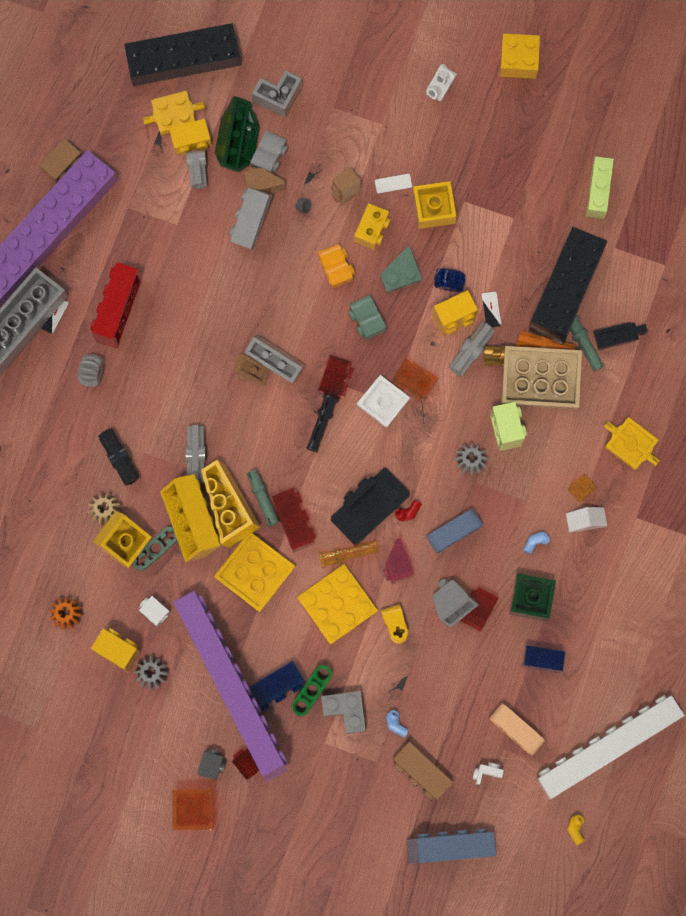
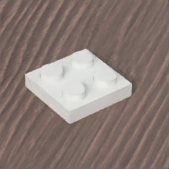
M380 375L359 400L357 406L387 428L410 400V397Z

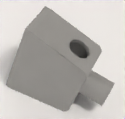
M447 579L440 580L437 584L440 590L433 594L432 597L439 619L450 628L479 605L455 580L450 582Z

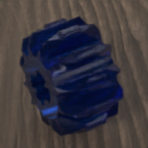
M437 269L434 276V286L440 290L461 292L465 287L466 275L455 269Z

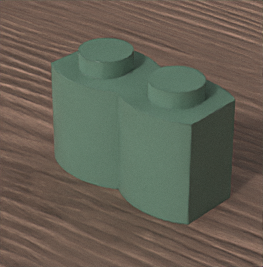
M370 295L349 304L350 310L348 314L352 321L355 320L358 324L356 330L360 337H364L367 341L386 332V325Z

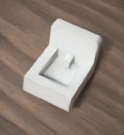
M488 763V766L480 764L479 768H475L473 773V780H476L475 785H480L482 774L501 779L504 770L499 769L500 765Z

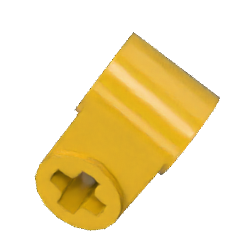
M400 604L381 610L391 640L397 644L405 642L408 636V629ZM396 630L404 632L401 638H399L398 635H395Z

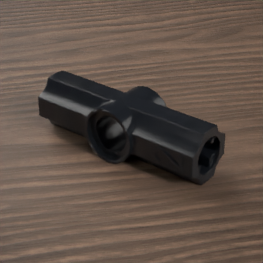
M107 429L98 435L101 444L107 452L106 455L113 468L117 470L124 485L128 486L139 480V475L130 462L131 459L126 449L119 442L113 429Z

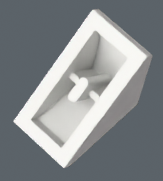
M586 507L566 513L569 533L607 527L603 507Z

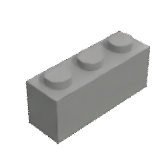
M252 187L244 190L241 201H243L242 207L238 208L235 215L237 219L236 225L232 226L229 233L231 237L230 242L249 249L255 248L272 198L271 194Z
M259 335L253 337L244 352L291 383L298 380L306 367L305 364Z

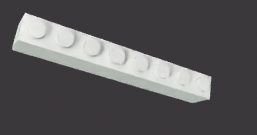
M665 695L655 701L656 705L652 708L646 706L639 710L640 715L636 718H633L631 715L622 721L623 726L618 729L614 726L605 732L607 736L602 739L599 736L589 742L590 746L586 749L580 747L572 752L574 756L567 760L564 757L555 763L557 767L550 770L548 767L538 773L540 777L536 780L548 799L550 800L684 717L672 696L666 698Z

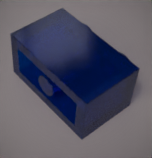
M526 645L522 667L561 673L564 667L565 651Z

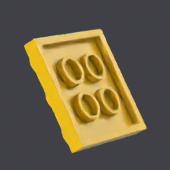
M251 533L241 541L215 574L214 578L260 613L295 569V565Z
M345 564L297 597L330 645L378 612Z

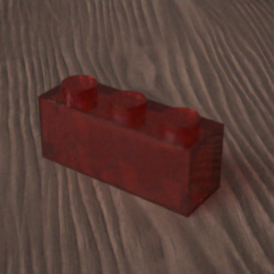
M292 488L271 496L292 552L294 553L314 545L313 539L316 538L313 528H309L306 521H309L306 510L302 511L299 505L302 503L299 492L295 493Z

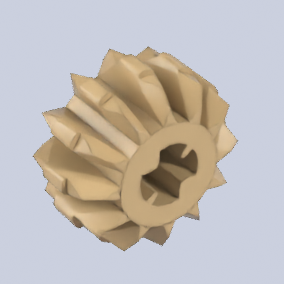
M99 493V499L97 500L95 497H92L95 503L88 504V507L92 509L88 511V514L94 515L92 521L98 520L99 525H102L104 520L107 523L115 511L121 513L119 510H116L121 507L120 503H115L117 500L115 496L110 499L109 493H106L105 498H103L102 493ZM105 505H106L107 508H108V511L105 510L104 513H103V512L100 510V508H104Z

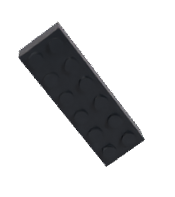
M233 23L124 44L133 86L241 66Z
M572 227L533 315L529 327L530 332L560 344H565L605 251L607 240Z

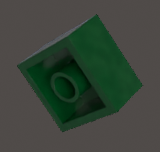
M517 573L509 615L548 621L551 614L556 580Z

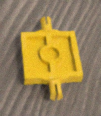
M186 90L151 100L153 115L144 117L143 121L144 125L155 122L159 127L160 134L164 135L170 133V127L195 121V111L205 109L203 101L192 104Z
M628 417L618 427L609 421L604 425V428L612 433L610 441L604 448L634 471L646 460L655 467L660 462L658 458L651 454L653 447L659 440Z

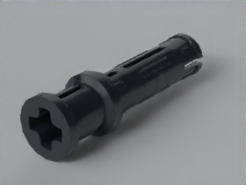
M327 394L322 396V405L317 410L318 418L306 447L307 450L318 453L328 421L333 418V410L336 403L339 402V399Z

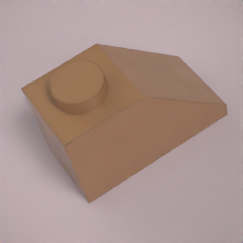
M252 167L243 172L247 189L252 187L269 194L285 190L284 180L263 168L257 169V167Z

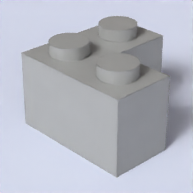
M286 70L277 86L260 78L252 92V100L254 103L286 118L302 89V78Z
M361 691L321 696L324 718L344 715L346 735L366 731Z

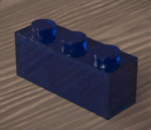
M292 661L250 686L252 695L249 697L250 699L255 698L262 711L260 712L261 714L270 708L269 704L274 701L278 704L287 698L286 694L293 691V693L300 691L305 680Z

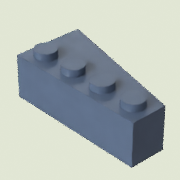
M487 828L475 829L474 834H468V830L456 831V835L449 836V832H438L437 837H430V833L418 834V838L406 840L408 864L496 856L494 832H487Z

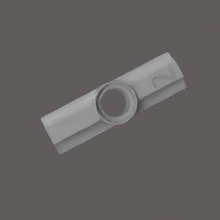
M481 322L473 335L464 342L459 350V354L450 364L449 369L456 375L463 377L471 364L480 357L484 346L494 335L495 330L487 323Z
M192 425L187 426V475L195 474L199 483L204 484L201 470L204 468V463H206L204 426Z

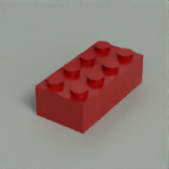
M116 262L115 267H112L109 272L110 281L108 285L104 286V298L102 302L98 303L96 310L98 315L96 320L93 319L90 330L96 342L118 349L142 278L138 268Z

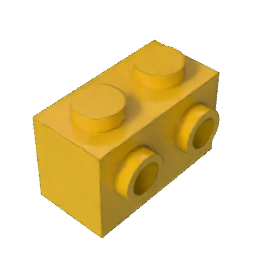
M368 203L354 235V242L375 250L377 245L380 246L384 238L382 232L384 228L388 229L391 222L389 211Z

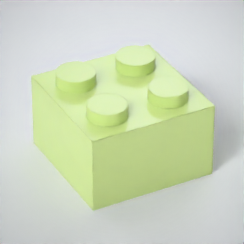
M515 402L493 406L490 417L499 451L521 447L527 433L525 425H521L520 418H522L520 407H517Z

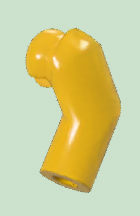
M581 815L572 816L567 828L576 846L585 841L579 832L581 825L584 823V818Z

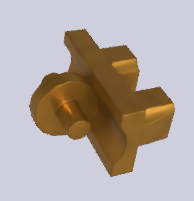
M485 346L484 366L503 367L505 346Z

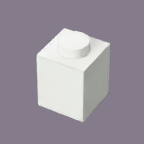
M153 596L149 599L145 598L140 604V613L158 628L171 614Z

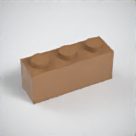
M410 742L393 759L395 762L393 766L401 773L405 771L410 776L408 780L416 787L420 785L424 789L423 794L431 801L433 798L437 801L453 784L442 771Z

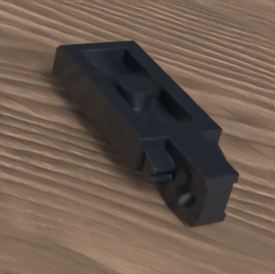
M629 322L596 330L593 334L599 351L639 340V336L647 334L648 330L646 324L636 326L635 323Z

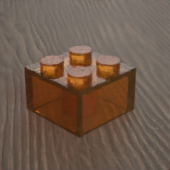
M214 789L173 790L172 830H214Z

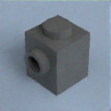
M212 749L209 752L204 751L197 775L217 781L219 773L223 774L226 762H223L224 757L220 756L221 752Z

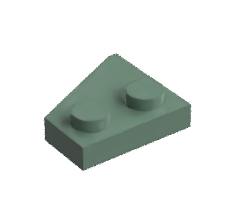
M410 246L380 274L386 293L422 281Z

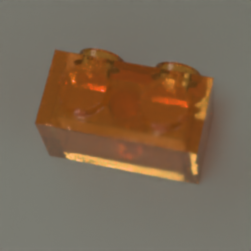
M406 358L393 377V382L398 389L402 391L406 389L411 392L413 398L419 401L421 399L426 401L438 381L437 377Z

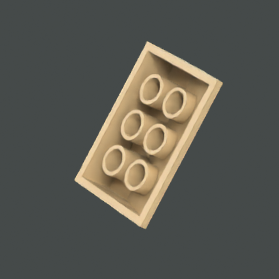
M505 346L501 405L515 402L516 406L577 410L580 399L582 350Z

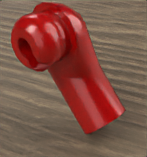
M414 500L410 508L397 509L395 512L396 518L399 521L413 520L422 503Z

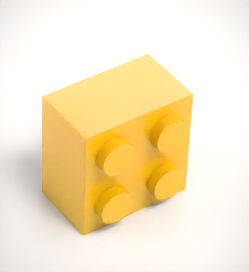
M503 33L500 77L537 78L539 35Z
M451 181L413 186V199L418 229L456 223Z
M467 290L435 305L432 317L441 335L447 334L449 336L456 333L457 329L462 326L467 328L473 325L478 309Z
M115 511L92 542L120 565L129 568L151 539V536L127 516Z
M103 628L91 649L129 673L141 653L137 649L139 646L128 638L123 641L121 639L122 636L113 629L109 628L107 631Z

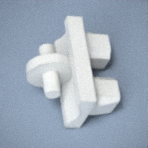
M441 64L429 84L426 94L432 99H437L441 102L457 74L449 70L444 64Z

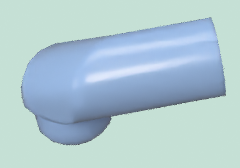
M542 531L530 535L523 551L532 554L537 544L542 543L546 545L549 543V535Z

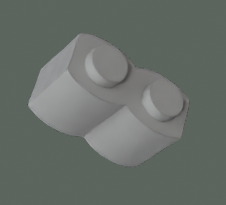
M266 131L250 163L251 168H263L272 174L277 172L281 163L279 159L281 156H285L288 150L287 140Z

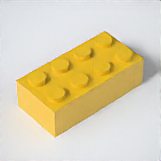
M195 474L173 479L160 493L185 563L205 558L220 547V540L215 532L213 519L208 513L207 502L202 496L200 483L196 479Z

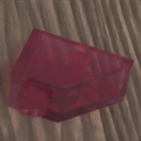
M401 538L396 540L386 561V569L383 570L386 581L390 580L391 584L414 577Z

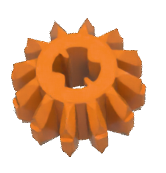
M66 597L63 603V600L58 598V605L54 602L51 604L55 607V610L50 609L48 611L50 614H54L49 620L55 621L54 626L56 628L61 624V629L65 630L67 624L69 629H73L72 622L78 625L79 621L75 618L82 617L81 613H77V611L81 610V606H75L77 603L75 599L70 602V598ZM67 609V611L70 614L66 615L64 618V616L61 615V612H65V610Z

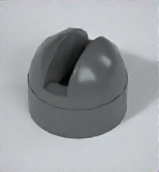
M299 198L295 208L297 211L307 214L311 209V201L306 198Z

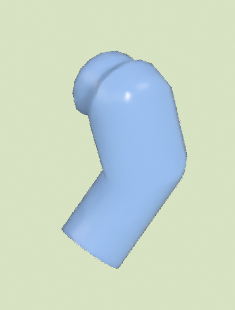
M391 710L386 716L388 729L405 738L409 729L400 725L399 713L396 710Z

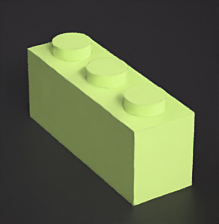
M596 156L594 158L586 217L604 219L606 216L614 159Z

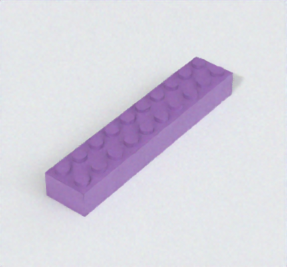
M87 150L1 243L0 308L35 268H39L118 181L116 173L90 151Z
M195 591L174 601L173 603L262 777L268 782L287 772L286 765H288V762L281 750L277 751L276 748L279 747V744L273 733H268L270 727L264 716H259L258 713L262 711L255 698H250L252 692L246 681H241V678L244 676L236 663L232 664V661L235 659L228 646H223L226 642L219 629H214L217 627V624L210 611L206 613L209 609L201 595L197 596Z

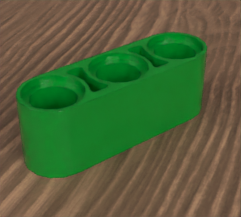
M318 666L294 700L292 709L297 716L304 717L310 712L330 682L332 672L328 666ZM320 670H327L329 676L327 679L321 680L317 676ZM315 686L318 689L317 694L309 696L307 694L308 687ZM299 702L307 705V709L303 713L296 711V705Z

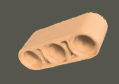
M503 703L489 717L498 728L531 756L545 742L536 731Z

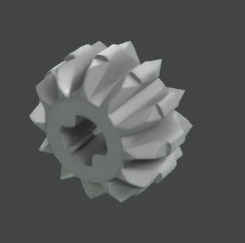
M86 354L82 358L78 373L80 384L96 387L100 383L104 368V362L101 357Z
M470 443L469 449L464 444L462 445V450H457L459 456L455 457V461L461 462L457 465V468L464 467L463 474L470 470L469 474L473 476L474 470L477 474H480V468H486V464L483 462L488 461V457L483 456L486 453L485 450L479 452V444L476 446V449L473 448V443ZM469 456H473V459H476L474 463H470Z
M150 656L149 662L145 657L142 658L144 665L142 666L140 663H137L136 665L141 669L134 670V674L140 675L135 679L136 682L142 681L140 685L142 688L148 683L147 687L149 690H152L153 683L156 688H159V680L165 683L161 676L168 675L167 672L161 670L167 666L165 664L160 665V658L155 663L153 656ZM150 668H153L152 670L154 672L156 671V673L153 674L151 678H149V675H147L146 672H149Z

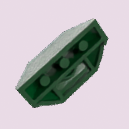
M233 96L221 117L215 148V155L220 166L234 172H239L251 163L256 151L260 128L256 115L252 110L251 102L237 96Z

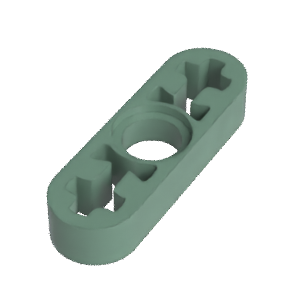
M173 527L164 528L145 545L132 563L136 570H147L178 542L175 532L173 540L168 539L165 541L166 547L158 540L159 538L165 540L167 532H174ZM153 544L161 546V551L158 554L150 552V547ZM147 550L148 554H149L153 559L150 560L149 557H148V558H146V559L144 560V562H145V565H144V566H142V565L137 566V564H138L137 559H138L139 557H140L141 559H143L144 557H146L147 555H146L144 552Z

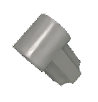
M205 150L186 152L191 188L202 189L207 187Z

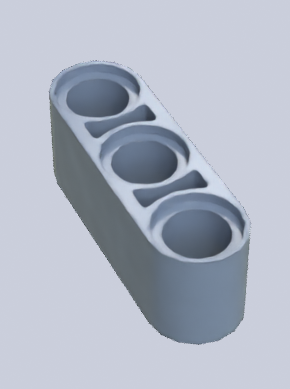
M472 508L435 530L426 538L437 554L478 530L484 524Z

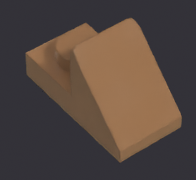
M244 354L238 355L233 370L234 373L238 374V379L260 386H265L270 371L266 366Z

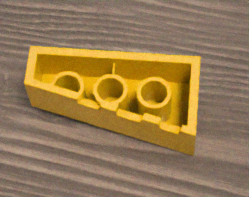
M215 460L201 471L207 493L210 497L211 509L214 512L216 528L220 535V543L230 548L259 529L260 525L227 466L221 461Z

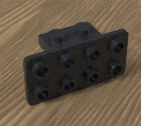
M383 468L374 477L371 476L369 479L365 477L357 485L359 488L355 492L351 490L343 498L345 500L343 506L331 516V522L353 545H358L410 496V492L386 468Z

